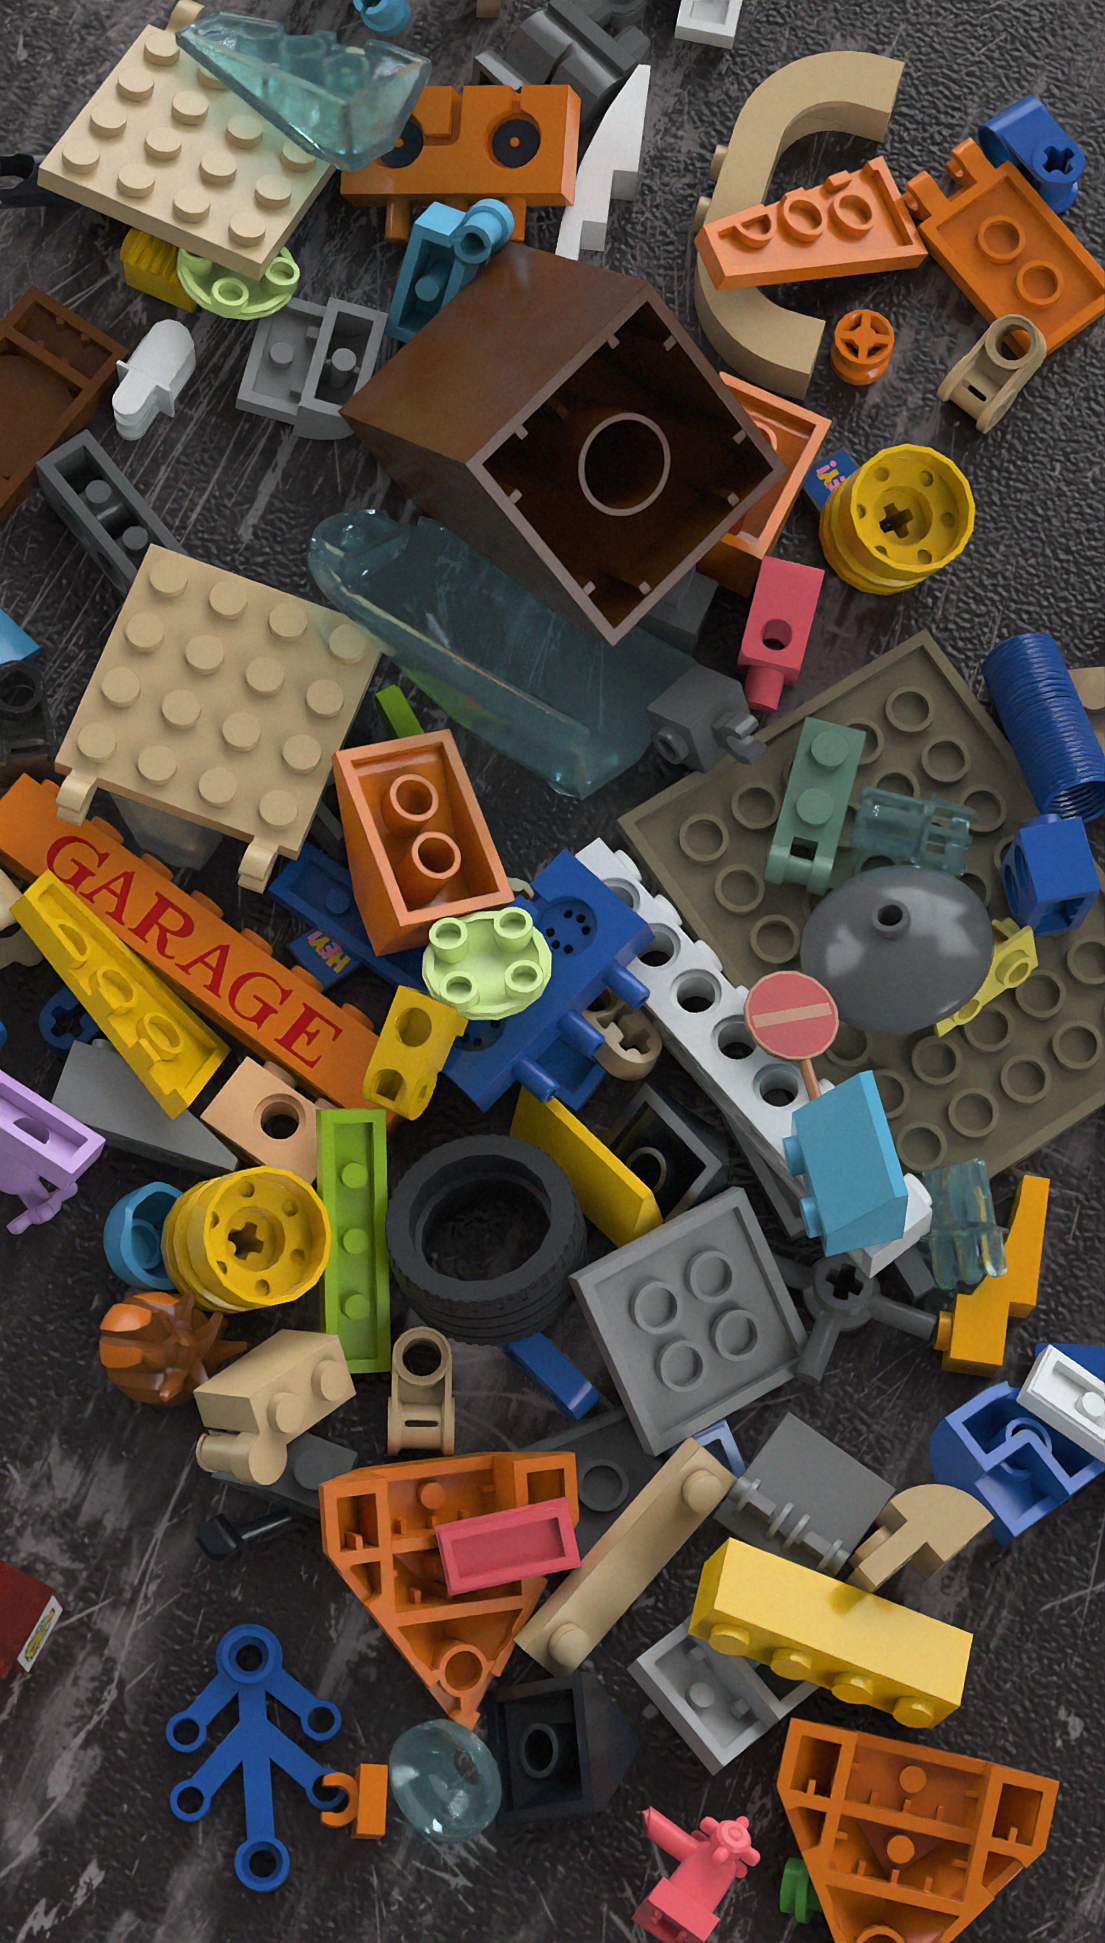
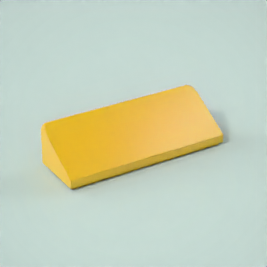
M522 1085L510 1128V1138L516 1137L520 1141L531 1143L534 1147L536 1145L558 1163L574 1187L582 1213L618 1248H621L663 1225V1218L652 1191L555 1097L547 1103H541Z

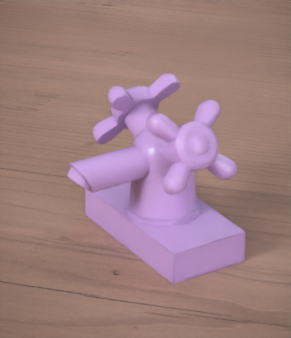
M0 1070V1190L8 1194L18 1195L27 1207L23 1214L6 1226L12 1234L16 1235L22 1233L31 1224L39 1225L50 1220L61 1209L62 1202L76 1194L78 1186L75 1181L98 1159L106 1139ZM40 1176L57 1186L58 1189L48 1193L39 1180Z

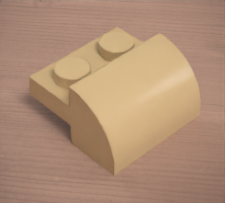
M927 1484L907 1489L893 1497L876 1517L874 1522L880 1529L869 1537L847 1561L854 1568V1571L844 1583L873 1594L909 1561L926 1580H929L969 1544L994 1517L974 1497L951 1486Z

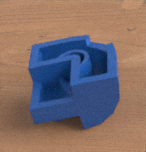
M1007 1381L987 1388L945 1417L931 1435L929 1446V1460L936 1483L962 1490L978 1500L994 1517L987 1525V1528L1002 1547L1047 1516L1105 1471V1463L1016 1402L1022 1388L1009 1387Z

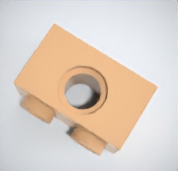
M247 1056L200 1116L201 1123L226 1148L249 1167L255 1168L266 1165L292 1171L310 1184L317 1193L315 1109L338 1108L322 1098H318L313 1104L294 1090L297 1082L281 1067L270 1061H266L262 1067ZM276 1115L290 1116L299 1124L296 1132L286 1139L269 1137L263 1131V1126L267 1120Z

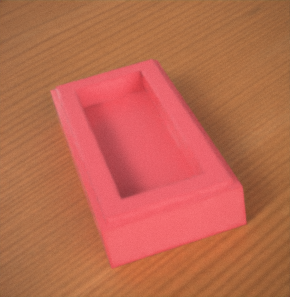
M566 1497L434 1526L449 1596L581 1567Z

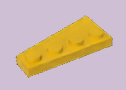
M47 869L8 910L172 1121L175 1120L190 1106L232 1049L76 895Z

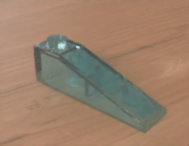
M217 11L175 32L176 44L307 154L328 162L339 170L350 173L365 168L369 162L394 149L432 73V60L389 42L368 39L364 44V48L337 44L336 32L318 29L313 36H293L284 34V26L281 22Z

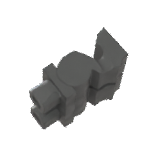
M550 0L548 8L534 13L519 25L506 49L505 60L493 50L484 51L474 57L471 86L510 85L517 93L521 94L522 85H570L581 98L579 134H585L588 132L593 120L599 119L606 114L608 108L639 64L643 65L649 57L651 42L639 29L629 25L614 38L609 36L602 29L610 22L612 11L606 0Z

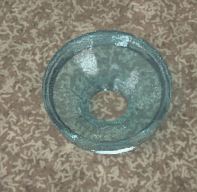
M435 1719L420 1723L409 1729L395 1742L389 1761L390 1785L401 1811L421 1833L437 1842L459 1844L480 1834L494 1820L501 1802L500 1773L497 1762L489 1748L475 1733L454 1721ZM456 1751L465 1753L474 1762L478 1772L476 1785L467 1783L458 1774L454 1764Z

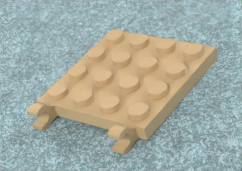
M180 0L171 14L165 31L148 24L41 163L38 169L37 185L259 282L342 162L348 87H361L366 80V75L343 67L335 78L328 98L325 101L196 45L202 35V29L195 26L203 15L205 6L192 0Z
M151 543L55 759V772L67 776L55 801V805L59 807L56 818L81 826L97 787L250 843L238 870V873L241 874L238 885L262 894L278 854L297 861L333 774L331 757L334 752L341 751L344 747L387 643L388 630Z

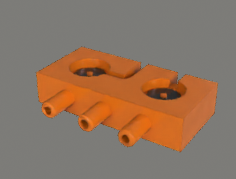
M510 85L463 86L462 96L452 86L348 87L340 194L355 207H386L384 239L392 244H405L408 242L411 207H429L436 201L467 213L468 206H473L480 200L488 198L499 200L507 205L515 221L514 232L507 243L514 242L520 244L524 242L527 206H574L581 98L570 85H522L521 94L517 93Z

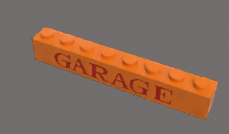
M26 773L21 775L0 800V864L29 886L49 869L182 1001L263 1062L270 1061L285 1070L295 1079L297 1087L315 1101L318 1098H322L338 1109L380 1107L364 1099L362 1093L366 1071L379 1040V1037L372 1032L375 1027L373 1022L364 1013L348 1003H344L339 1008L321 994L324 987L305 969L294 965L291 970H288L271 957L274 952L272 947L254 931L243 928L239 933L220 918L224 914L210 898L196 890L189 896L170 882L174 878L173 874L159 860L147 853L138 858L121 844L124 839L121 834L102 818L94 816L91 821L85 818L81 826L56 818L59 807L55 805V801L61 787L48 779H45L40 785ZM387 1109L386 1142L405 1120V1117Z

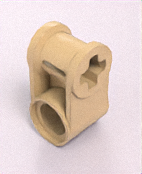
M1008 314L999 317L990 325L972 350L948 373L938 388L936 396L943 402L952 400L977 421L976 429L982 434L988 432L1003 417L1014 402L1018 392L1041 366L1046 357L1047 349L1044 335L1030 319L1022 315ZM1016 330L1028 332L1031 338V346L1028 353L1015 361L1003 358L1001 345L1004 338L1010 332ZM971 385L986 396V401L983 402L968 390V386Z
M424 1326L411 1328L401 1334L394 1344L392 1354V1396H388V1456H398L401 1449L441 1450L443 1456H454L455 1397H451L452 1354L450 1344L444 1335L434 1328ZM426 1345L436 1350L441 1360L438 1369L434 1373L422 1377L410 1373L403 1364V1358L412 1347ZM407 1426H435V1427H407Z

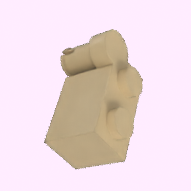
M281 1329L196 1388L193 1393L204 1427L218 1428L209 1429L210 1436L205 1433L201 1435L196 1448L197 1462L207 1472L232 1473L241 1482L270 1485L276 1482L286 1467V1445L356 1395L339 1336Z

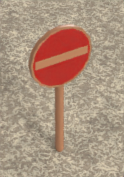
M777 971L764 976L748 992L743 1007L745 1026L754 1043L768 1055L785 1062H798L811 1102L822 1095L811 1059L821 1056L835 1039L839 1027L837 1006L829 991L810 976L797 971Z

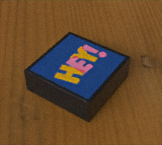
M312 926L284 944L285 952L294 964L305 969L322 984L324 990L321 994L325 997L367 968L364 966V963Z

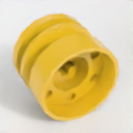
M903 444L881 450L836 486L821 510L819 538L826 560L842 580L862 592L887 596L910 590L959 555L970 538L974 527L975 503L968 480L952 460L930 447ZM890 523L893 531L884 533L880 525Z
M265 1165L197 1183L179 1196L164 1220L160 1248L166 1274L182 1296L187 1291L192 1290L195 1293V1305L201 1310L219 1311L222 1314L229 1315L294 1301L315 1286L329 1262L332 1231L327 1208L310 1184L292 1171ZM229 1233H232V1235H231V1237H230V1241H229V1240H228V1235H229ZM236 1247L238 1248V1255H235Z

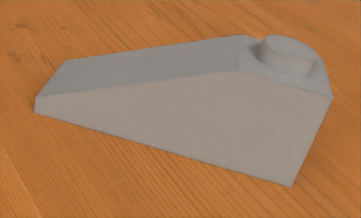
M94 1039L92 1045L74 1040L51 1102L53 1105L106 1139L105 1145L212 1179L240 1171L238 1158L187 1109L175 1120L172 1121L111 1041Z

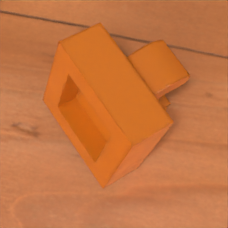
M360 1764L355 1769L354 1779L340 1772L324 1776L322 1778V1787L342 1789L348 1797V1805L340 1813L322 1812L320 1814V1823L327 1827L338 1828L352 1821L351 1838L378 1840L384 1836L388 1765Z

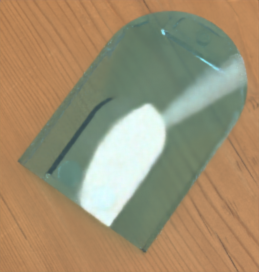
M364 509L346 511L323 520L315 528L308 546L307 561L309 569L322 592L456 725L473 738L544 778L553 790L566 796L583 800L640 760L655 735L645 708L696 664V660L636 625L613 647L577 631L434 519L420 516L417 526L393 521L385 510Z

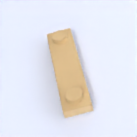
M689 1436L581 1560V1567L575 1568L513 1640L555 1677L572 1674L731 1490L738 1479L700 1443Z

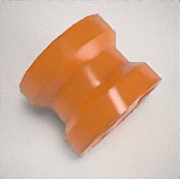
M868 309L854 310L844 315L837 323L829 353L830 365L839 378L854 385H868L879 380L886 372L895 341L894 330L889 321L880 313ZM852 349H857L858 354L854 353Z

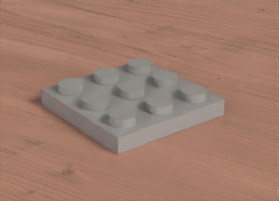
M734 1186L728 1188L567 1277L644 1452L653 1456L661 1454L689 1436L696 1434L794 1378L808 1342V1336L744 1188Z

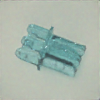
M864 786L860 795V803L863 806L857 810L854 821L855 827L859 830H855L851 834L849 846L850 848L913 862V865L933 868L949 875H964L967 863L962 860L963 852L971 848L973 841L972 837L968 835V829L970 824L977 822L978 812L968 806L936 799L938 793L934 792L930 801ZM932 817L951 821L949 829L931 825ZM926 843L944 846V854L926 851Z
M982 1157L966 1160L963 1164L956 1163L944 1166L940 1170L934 1169L922 1172L924 1187L933 1201V1204L930 1206L933 1212L930 1226L931 1234L921 1236L920 1241L929 1243L933 1273L940 1289L943 1291L954 1289L957 1281L964 1280L969 1285L978 1283L982 1275L987 1273L992 1278L1004 1276L1007 1270V1262L1002 1235L1009 1234V1229L996 1226L986 1161ZM978 1241L981 1244L982 1255H979ZM953 1248L956 1250L957 1261L954 1259Z

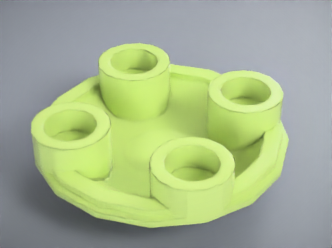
M285 246L281 248L259 282L179 247L177 257V276L185 292L202 308L225 318L252 320L271 316L289 303L297 289L300 276L298 265L294 262L289 250Z
M507 907L501 911H477L459 918L445 917L435 922L429 931L430 942L423 953L422 977L431 997L436 1001L457 1009L459 1016L471 1020H499L522 1012L541 997L551 978L552 953L543 934L533 926L530 914L524 909Z

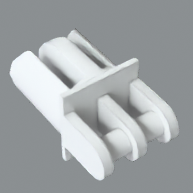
M167 319L157 322L141 340L127 363L120 360L116 363L120 385L113 395L112 405L116 429L123 439L137 440L141 438L159 411L172 418L175 415L174 401L196 367L194 342L188 329L178 321Z

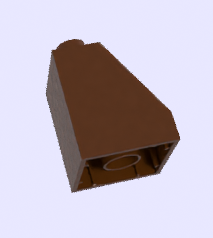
M510 242L337 411L412 502L577 631L611 647L789 470L650 282L514 242Z

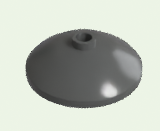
M884 866L868 870L847 879L830 891L819 902L810 915L803 931L800 949L801 964L805 975L814 978L829 991L837 1006L839 1020L851 1026L873 1032L899 1033L913 1031L934 1025L950 1017L977 994L985 982L994 956L993 930L989 915L979 897L955 877L924 866ZM891 921H900L894 926H884V924Z

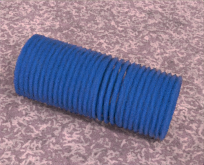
M1037 633L1022 634L1001 642L990 651L983 661L981 674L1001 718L1003 727L1006 730L1040 816L1058 814L1061 816V820L1082 817L1083 824L1097 818L1105 812V756L1056 642L1045 634Z

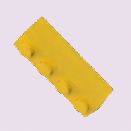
M731 1537L704 1563L688 1630L689 1635L709 1642V1645L720 1653L731 1656L743 1655L770 1666L774 1673L783 1678L791 1680L804 1679L831 1690L835 1697L844 1702L867 1704L892 1714L897 1722L905 1726L928 1728L930 1730L960 1706L973 1634Z

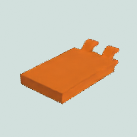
M968 138L951 150L950 155L953 159L944 166L950 177L957 184L964 187L949 198H946L934 179L926 171H922L905 184V188L908 191L901 197L909 214L914 218L924 221L918 225L917 231L926 250L986 321L991 325L999 317L1008 314H1018L1030 319L1044 335L1047 344V357L1105 314V271L1012 162L1007 160L995 169L986 159L980 147L971 138ZM1023 330L1010 332L1003 340L1019 359L1028 353L1031 346L1030 334Z

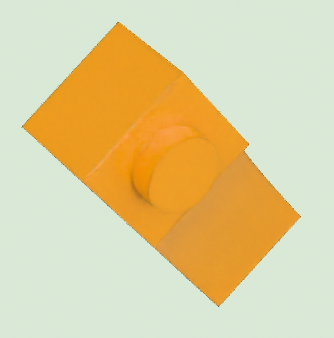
M1028 1175L1022 1177L1014 1190L1011 1213L1004 1238L986 1277L971 1295L957 1294L950 1304L948 1312L938 1311L934 1329L933 1349L943 1351L941 1370L993 1378L1001 1368L1008 1316L1026 1318L1036 1305L1050 1179Z

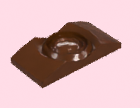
M33 285L0 323V524L29 497L38 482L36 462L63 445L91 421L118 380L117 361L120 360L127 363L131 357L129 349Z

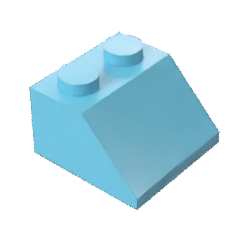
M872 1070L856 1074L792 1112L791 1136L782 1138L784 1155L791 1177L802 1175L808 1193L807 1198L799 1200L809 1239L820 1236L826 1257L901 1239L904 1235L909 1194Z

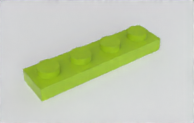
M382 1107L315 1109L317 1195L327 1208L332 1231L329 1262L319 1278L320 1333L339 1336L350 1374L391 1371L389 1257L385 1236L386 1211H388L386 1109Z

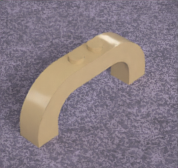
M834 51L799 59L769 76L755 89L746 101L735 124L729 146L717 145L708 180L717 182L712 199L701 196L695 213L692 231L699 233L703 225L760 203L764 205L776 165L781 155L792 143L803 136L820 131H841L883 142L905 62L866 52ZM697 251L693 281L694 301L701 326L714 349L727 364L751 382L765 389L804 400L820 349L826 321L781 308L768 300L756 286L716 291L702 258Z

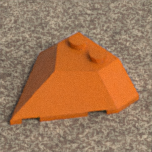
M477 1452L361 1467L318 1484L323 1553L463 1736L469 1738L480 1716V1713L476 1712L488 1686L494 1676L500 1677L517 1644L513 1639L527 1624L549 1580L544 1578L545 1575L449 1596L434 1526L566 1497L573 1529H575L579 1522L576 1458L573 1452Z
M791 1717L776 1787L835 1943H950L995 1899L994 1896L1024 1867L1027 1868L1045 1851L1060 1782L974 1757L856 1729Z

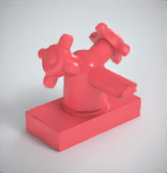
M649 1805L648 1809L641 1812L646 1837L681 1863L669 1880L662 1877L646 1896L631 1919L663 1943H704L720 1920L713 1912L733 1883L735 1876L744 1878L748 1872L747 1866L739 1859L749 1866H756L760 1860L758 1851L750 1846L751 1836L747 1830L749 1820L747 1817L740 1816L736 1821L725 1820L719 1823L712 1817H705L700 1822V1828L709 1837L699 1830H695L689 1835Z

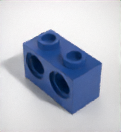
M1048 814L1025 822L1023 828L1018 829L999 870L1013 921L1019 926L1020 930L1029 925L1032 928L1034 938L1079 929L1101 891L1082 817L1061 820V816L1058 814Z

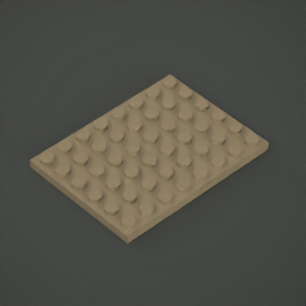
M925 628L752 735L754 739L765 743L767 750L751 765L742 764L728 754L708 773L703 774L697 770L616 820L615 828L663 897L675 908L682 924L694 941L702 940L713 950L722 964L723 970L720 973L734 989L742 985L750 991L762 977L777 971H797L804 974L800 955L803 931L813 910L824 898L823 896L806 892V885L782 880L781 885L762 881L806 716L867 732L825 896L847 879L868 870L892 865H917L945 872L963 882L979 897L986 908L990 922L993 920L1002 922L1006 918L1012 919L999 870L1018 829H1022L1025 822L1039 817L1040 813L1012 746ZM792 844L789 855L813 861L816 850ZM1094 858L1093 861L1101 891L1080 928L1035 937L1034 943L1038 966L1031 971L1030 975L1020 985L1014 988H1007L982 1006L979 1013L971 1021L963 1025H956L939 1038L935 1034L934 1025L907 1032L883 1033L860 1029L839 1020V1027L833 1043L821 1056L811 1059L817 1081L819 1082L825 1078L835 1087L858 1073L872 1070L902 1174L905 1176L907 1173L915 1176L930 1194L933 1204L930 1206L933 1210L931 1220L1105 1107V873ZM891 921L884 924V926H894L900 921Z

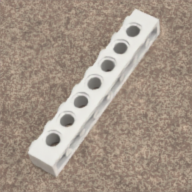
M597 838L577 853L575 857L648 923L655 935V938L626 967L651 993L646 1003L640 1007V1010L659 1031L662 1044L799 1199L807 1198L808 1193L803 1176L791 1177L782 1145V1138L791 1136L792 1112L810 1102L798 1062H785L770 1056L754 1043L745 1026L743 1011L749 991L742 985L734 989L720 973L723 970L722 964L713 950L702 940L693 943L680 928L682 925L681 918L671 903L660 894L653 898L640 884L642 880L641 874L628 855L622 850L613 853L600 838ZM652 951H661L671 957L666 964L658 967L648 966L640 961L643 955ZM694 996L706 998L712 1003L710 1008L700 1013L688 1012L680 1004L687 998ZM733 1042L745 1043L754 1050L748 1057L738 1060L728 1058L721 1052L723 1047ZM825 1078L818 1082L822 1095L835 1087ZM779 1088L791 1092L795 1096V1100L786 1106L776 1107L765 1102L762 1096L769 1090ZM910 1173L903 1176L909 1194L903 1238L846 1252L869 1279L930 1232L933 1212L930 1208L933 1204L932 1198L922 1183Z

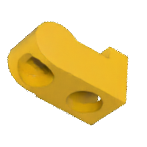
M399 985L366 1071L362 1089L363 1098L411 1121L417 1119L423 1113L433 1095L437 1074L443 1069L455 1037L463 1036L469 1019L459 1016L457 1009L436 1001L425 991Z

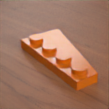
M883 156L867 161L862 169L849 174L847 170L831 175L824 184L807 191L801 187L785 193L782 199L774 204L765 207L760 203L703 225L694 239V243L716 291L918 268L928 254Z

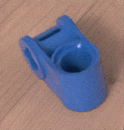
M1032 95L1025 96L979 126L977 130L979 145L986 158L995 168H998L1007 160L1012 162L1055 214L1067 211L1074 204L1078 192L1077 181L1081 178L1085 167V156L1080 146L1073 142L1055 122L1048 109L1040 100Z

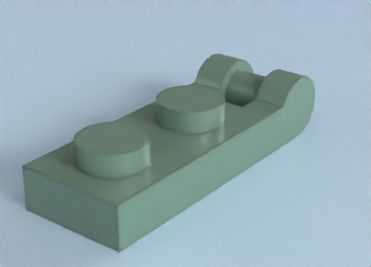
M805 717L762 881L781 885L782 880L806 885V892L825 896L867 732ZM791 845L816 850L814 860L811 861L789 855Z

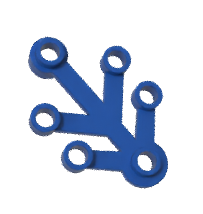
M244 1624L228 1631L219 1642L216 1650V1664L219 1673L186 1711L175 1714L167 1723L166 1738L170 1746L181 1754L195 1753L204 1746L207 1740L206 1726L238 1693L240 1722L190 1780H184L174 1787L170 1795V1806L176 1817L184 1822L195 1823L202 1820L211 1809V1797L242 1762L247 1840L241 1844L236 1853L235 1870L240 1881L247 1888L256 1892H269L282 1885L290 1870V1857L287 1849L281 1841L275 1838L270 1759L306 1789L309 1802L318 1810L331 1811L338 1808L345 1800L346 1793L339 1788L337 1797L330 1802H321L314 1796L313 1787L316 1781L338 1771L320 1766L267 1720L265 1690L301 1718L302 1729L305 1735L312 1741L324 1743L334 1739L340 1732L342 1719L341 1713L335 1704L328 1700H318L282 1669V1648L280 1642L270 1630L256 1624ZM254 1647L263 1655L261 1665L254 1671H244L237 1665V1656L244 1648ZM317 1709H326L335 1718L332 1729L326 1733H316L309 1727V1717ZM185 1720L193 1721L199 1726L197 1740L189 1745H181L174 1739L175 1727ZM186 1789H197L204 1797L201 1809L193 1814L182 1812L178 1807L180 1794ZM262 1851L271 1853L276 1859L274 1872L264 1878L255 1876L250 1870L252 1857Z

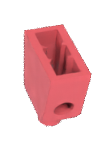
M764 555L736 666V672L747 675L743 692L750 709L775 713L777 712L783 685L796 686L825 570ZM776 641L782 644L784 649L771 650L763 642Z

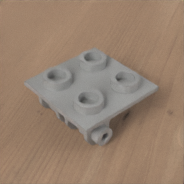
M788 1412L746 1472L733 1486L727 1498L713 1516V1519L753 1547L834 1578L896 1489L792 1413Z

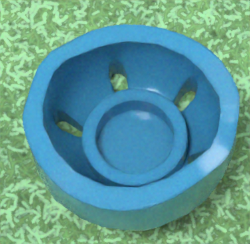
M153 1182L128 1193L111 1209L104 1226L103 1245L111 1269L122 1281L139 1290L161 1292L176 1288L166 1274L165 1266L159 1264V1262H163L160 1245L164 1220L177 1198L183 1194L170 1184Z

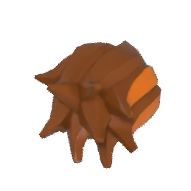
M192 1290L187 1291L183 1296L177 1293L167 1294L165 1292L152 1291L131 1296L122 1303L113 1305L100 1325L102 1334L99 1340V1352L101 1362L106 1366L107 1376L126 1396L136 1401H143L156 1406H175L194 1399L193 1391L214 1377L215 1373L230 1357L247 1350V1342L222 1340L230 1323L227 1318H223V1314L219 1311L214 1312L211 1318H208L195 1305V1293Z

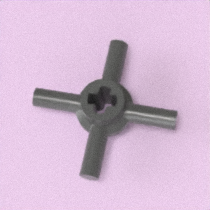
M771 1252L785 1285L801 1291L804 1308L815 1321L795 1373V1377L809 1385H819L839 1332L857 1329L866 1324L870 1319L929 1340L937 1316L880 1294V1285L876 1275L869 1279L846 1252L823 1257L811 1267ZM835 1285L844 1286L849 1289L847 1300H840L832 1296Z

